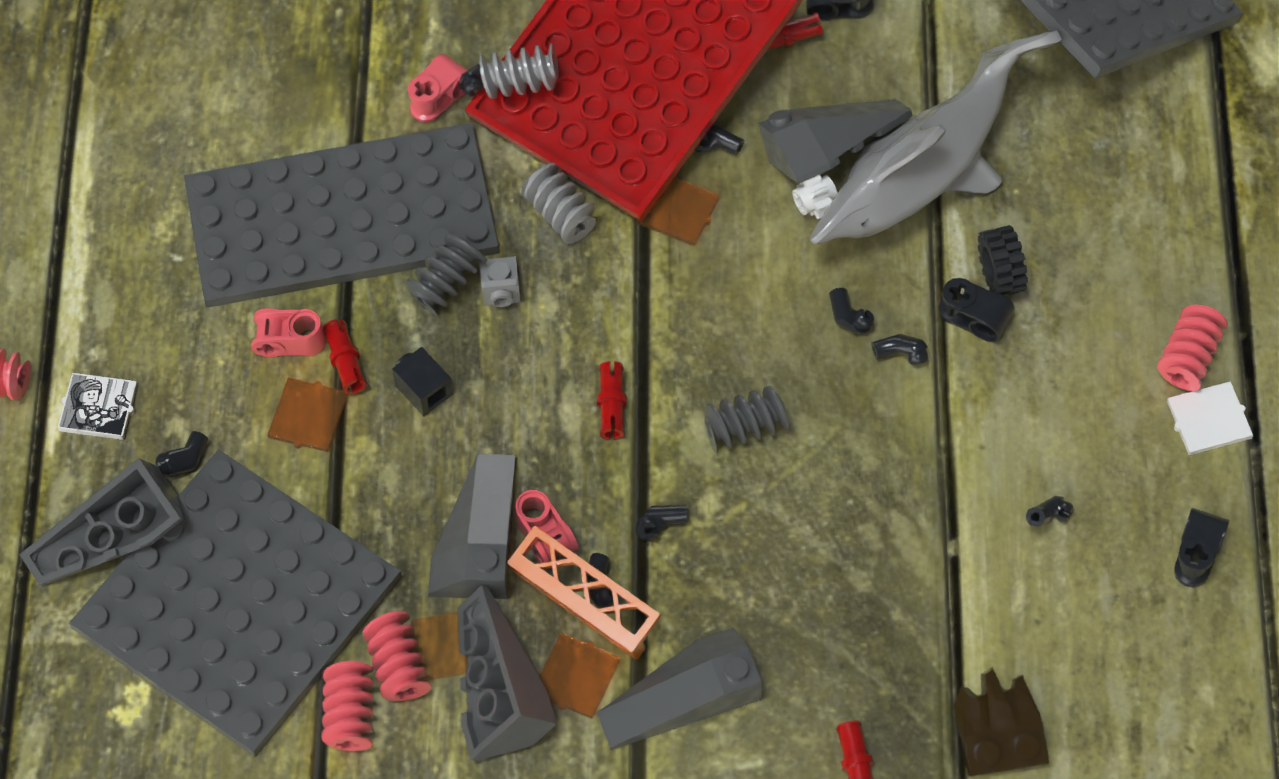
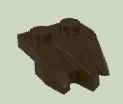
M993 667L981 674V694L976 695L968 687L961 686L953 708L958 736H961L968 776L1049 763L1040 712L1023 675L1012 680L1011 688L1004 689L1001 687Z

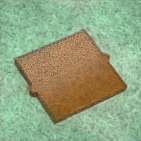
M674 177L644 220L641 222L636 219V224L695 246L705 225H709L711 222L710 215L719 200V194Z
M288 377L268 432V438L294 444L297 449L303 446L329 452L348 394L340 389L323 386L320 381L310 383Z
M458 612L411 620L414 628L413 637L418 641L419 645L412 653L422 654L423 661L418 667H424L427 670V676L420 681L465 675L468 667V656L462 655L459 652Z
M561 633L539 677L548 692L550 702L558 705L559 710L568 709L592 719L621 658L595 647L593 641L586 643Z

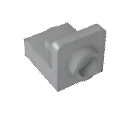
M516 256L487 259L485 263L479 261L483 306L506 307L512 303L521 302Z

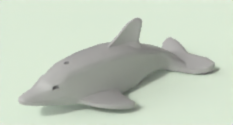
M1058 31L1017 39L983 52L979 58L974 77L962 91L950 99L920 112L889 136L878 141L868 142L852 167L847 182L840 189L831 205L815 226L810 236V241L813 244H822L845 237H870L918 212L945 191L985 194L996 190L1002 183L1001 176L981 156L980 148L1000 110L1009 71L1016 60L1029 51L1047 48L1061 41L1062 38Z

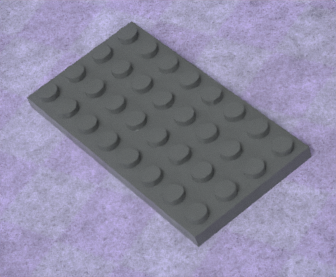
M472 123L184 175L206 308L413 270L418 267H427L424 260L428 256L437 258L434 249L438 245L447 247L444 241L447 234L463 237L484 256L499 254Z

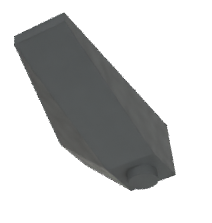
M477 454L431 557L429 597L469 598L483 585L489 588L494 599H507L509 577L507 561L510 559L516 455Z

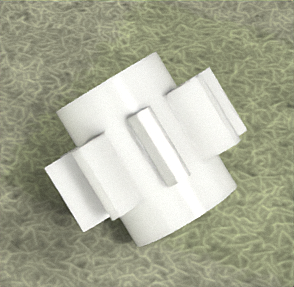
M820 174L801 182L792 191L793 199L799 211L803 215L808 213L811 216L815 215L817 219L823 216L838 194L831 178L828 175L821 177Z

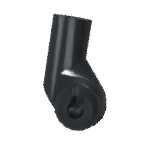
M480 64L475 65L460 77V89L469 97L476 96L474 90L478 89L479 92L483 90Z
M713 124L694 151L706 152L722 148L736 156L742 149L744 139Z
M846 288L831 290L829 296L835 322L855 334L868 332L874 323L873 314L869 310L864 312V309L857 311L851 308Z
M897 334L871 342L876 360L899 353L908 354V362L913 365L921 364L928 360V353L926 352L928 346L919 338Z
M192 431L184 448L169 450L159 454L155 465L158 466L162 473L167 475H177L194 470L209 440L208 437L201 432Z
M1054 496L1038 506L1030 508L1026 513V520L1028 524L1034 527L1045 525L1051 522L1054 517L1060 522H1066L1074 508L1070 502L1064 501V497Z
M687 504L651 506L638 520L635 529L636 534L644 541H652L660 535L668 524H687Z
M592 553L589 564L606 575L610 559L604 554ZM587 574L588 583L597 581ZM607 587L589 590L590 598L595 605L602 608L614 605L612 591Z

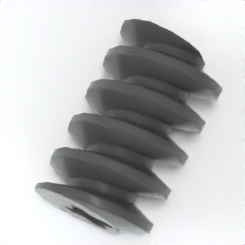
M447 234L444 238L447 247L438 245L434 249L437 258L428 256L424 260L428 270L418 267L415 271L418 281L408 278L405 282L410 295L424 309L435 316H438L433 307L434 304L443 307L448 305L443 296L445 292L453 296L458 294L453 286V282L456 281L463 285L467 284V280L462 272L464 270L473 274L477 272L472 261L474 259L483 263L487 261L485 256L474 245L461 236L457 237Z
M771 386L763 388L762 397L756 390L750 391L748 402L741 394L734 397L733 406L727 399L721 400L719 411L712 403L705 406V428L709 442L715 452L718 451V440L721 439L727 448H732V436L734 435L739 438L742 444L747 443V431L750 430L757 440L761 439V427L763 426L767 428L771 435L776 434V422H780L786 431L789 430V421L784 404Z

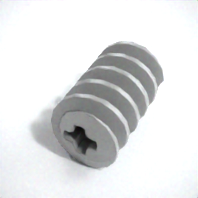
M551 43L549 45L548 55L543 54L539 45L535 46L533 57H530L525 47L520 50L519 59H515L509 49L506 51L505 61H501L495 51L492 52L490 63H486L481 53L480 73L488 96L491 99L497 98L499 88L504 96H511L513 86L518 94L522 95L526 93L528 84L531 90L536 93L540 91L542 81L547 90H554L556 80L559 77L554 44Z
M548 163L526 179L522 185L521 192L524 194L525 199L530 204H533L534 209L543 215V219L552 225V229L561 235V239L567 244H573L583 239L594 229L596 218L591 216L595 211V206L591 202L584 203L586 196L582 192L575 193L577 186L573 182L567 183L568 176L563 172L558 173L559 166L556 163Z

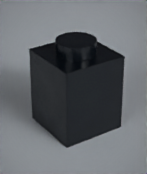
M420 347L414 353L403 355L397 361L395 367L392 368L395 386L423 417L453 395L451 377L423 347Z

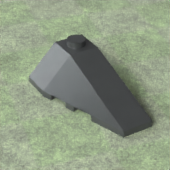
M896 99L779 110L772 113L769 119L758 123L769 162L799 184L840 164L839 156L850 150L856 153L863 149V140L869 136H882L913 115L910 108Z
M138 458L19 555L39 585L44 586L155 543L183 520L178 495L158 466Z
M481 585L458 607L459 652L465 655L466 676L460 678V689L467 692V712L461 713L462 729L471 760L474 761L531 747L557 725L544 684L489 588Z
M731 628L697 639L598 711L597 715L611 751L760 701L762 681L748 646L737 631Z

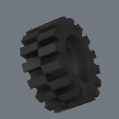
M1008 225L980 232L978 236L979 260L983 266L982 273L986 277L985 282L989 286V291L1002 294L1003 296L1025 291L1027 289L1026 283H1028V277L1025 274L1027 273V266L1024 264L1025 256L1021 251L1022 245L1018 241V235L1014 232V228Z

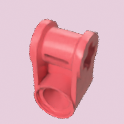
M442 53L436 56L429 66L411 80L408 85V95L412 100L410 104L412 117L421 123H430L437 120L457 99L465 95V92L460 89L459 80L461 75L468 70L446 54Z
M265 308L254 313L257 331L256 338L251 343V350L259 356H313L320 353L325 347L326 335L324 334L320 317L310 309L277 310ZM306 330H313L312 333L308 335H300L302 332Z
M528 490L518 497L516 501V523L525 538L532 528L536 526L573 553L579 550L577 540L571 529L561 519L549 498L543 492ZM529 509H538L543 512L537 518H529L524 515ZM538 539L531 548L533 555L538 563L550 562V547Z

